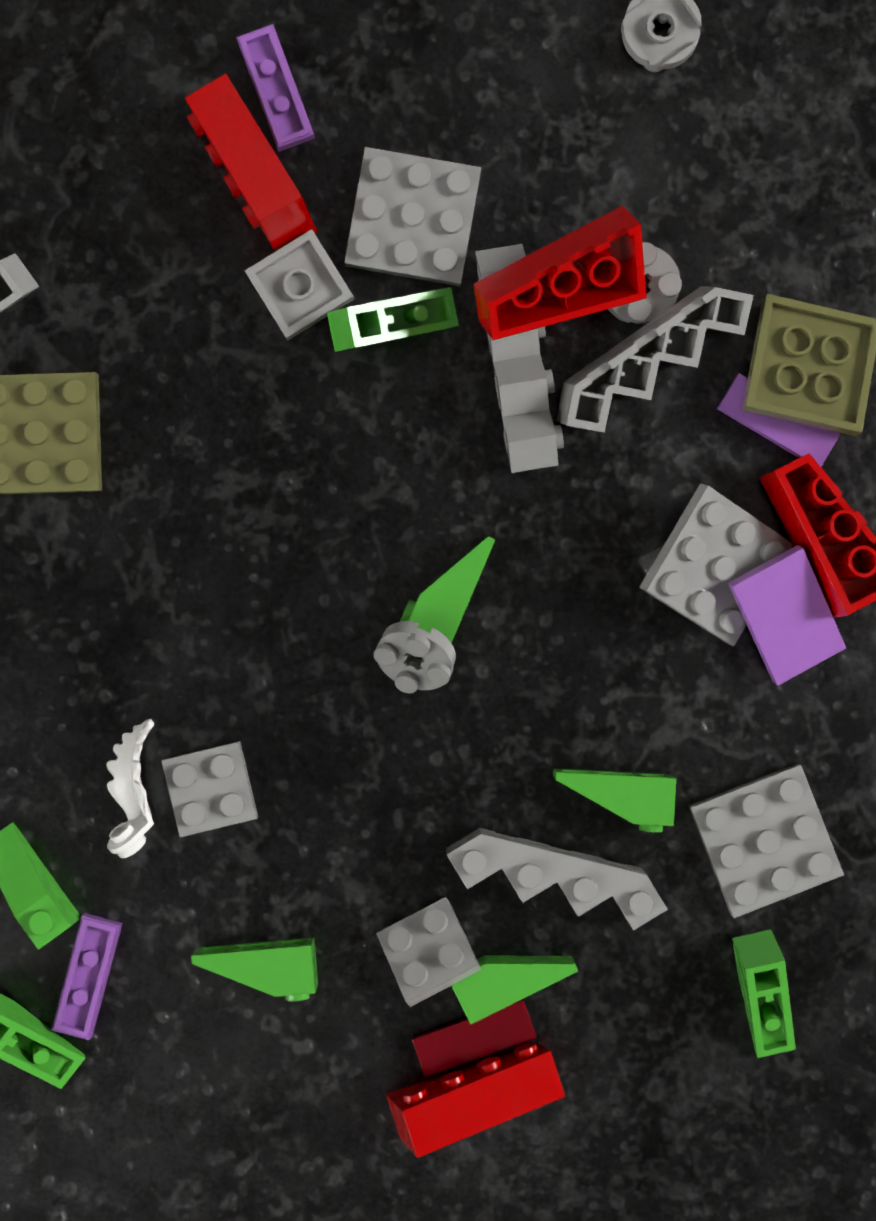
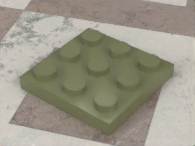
M766 294L762 299L742 411L857 437L863 431L876 356V319Z
M96 372L0 375V495L102 492L99 374Z

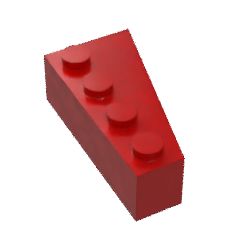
M227 74L222 75L185 97L192 111L191 114L186 116L198 138L204 134L210 142L204 146L216 168L224 165L228 174L223 179L235 199L239 196L243 197L247 204L242 207L245 216L253 229L258 227L262 229L273 250L276 252L311 229L315 234L318 233L301 194Z
M622 205L474 283L480 323L494 341L647 299L641 223Z
M808 453L759 477L792 544H794L793 546L799 545L804 549L833 618L848 616L876 601V536L867 527L865 518L858 510L854 511L842 497V491L814 458Z
M535 1042L521 1044L515 1047L512 1053L499 1057H490L475 1065L386 1094L399 1137L417 1158L566 1097L551 1051Z

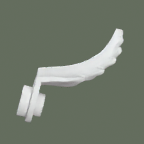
M147 719L142 724L135 725L132 733H124L122 735L123 743H116L113 746V752L118 757L117 760H109L107 762V768L114 776V780L107 783L108 791L123 808L128 819L127 822L119 824L110 832V840L107 843L109 851L112 854H118L120 858H127L139 851L146 842L144 834L154 825L147 802L146 790L140 778V754L143 742L154 726L152 719Z

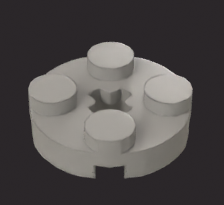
M632 0L621 25L623 44L629 55L651 72L671 69L684 63L694 52L700 37L702 24L698 6L693 0ZM656 20L661 24L668 22L671 25L667 32L668 36L655 35L653 33L655 28L653 22Z
M642 242L645 276L650 280L647 285L650 289V292L646 294L647 299L608 309L617 319L623 322L649 323L675 305L682 287V280L674 260L665 251L648 242Z
M401 621L388 626L374 651V659L378 662L380 668L388 677L395 681V686L404 693H414L417 689L433 690L447 684L456 660L455 649L444 634L434 628H431L430 633L423 629H418L419 623L413 621Z

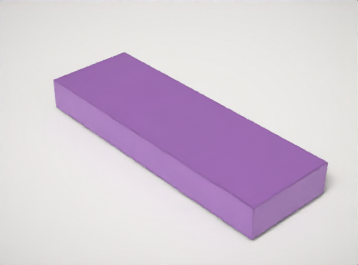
M271 24L236 37L278 152L315 139L274 25Z
M739 373L717 409L798 458L809 453L821 467L841 434L742 411L748 378Z
M87 913L82 915L52 1025V1031L86 1040L92 1038L123 923Z

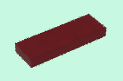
M522 999L471 1025L467 1017L414 1035L412 1036V1042L424 1076L427 1077L537 1038L525 1001Z

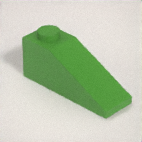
M451 287L327 312L335 352L459 326Z
M487 537L423 591L419 595L417 602L409 599L400 621L418 622L417 628L429 633L431 628H434L444 634L452 643L495 539Z
M553 768V777L556 781L632 824L639 825V831L663 832V826H674L676 778L671 774Z
M14 822L0 831V889L14 917L39 950L81 919V916Z
M772 930L732 938L737 973L757 1058L796 1050L786 964Z
M314 938L200 947L191 955L193 965L274 997L286 996V1001L294 1002L309 999V994H315L318 987Z
M484 955L477 959L482 970L451 986L471 1025L578 972L572 956Z
M0 994V1059L62 1089L84 1061L85 1055L14 1000Z

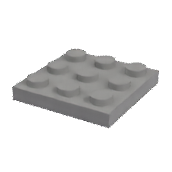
M365 147L346 251L345 267L461 287L481 167Z
M700 484L639 588L723 642L734 646L747 624L728 582L791 549L794 544L710 486Z
M794 764L688 806L733 918L844 876L801 764Z

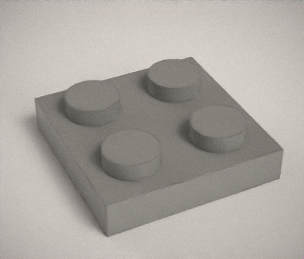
M312 229L245 270V273L287 341L327 317V312L338 310L354 300V296Z
M240 741L161 760L180 837L258 818Z
M447 897L376 933L403 997L410 1007L482 970Z

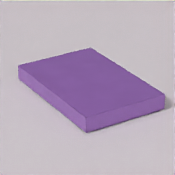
M796 545L728 582L767 671L777 686L846 649L806 553L801 546Z

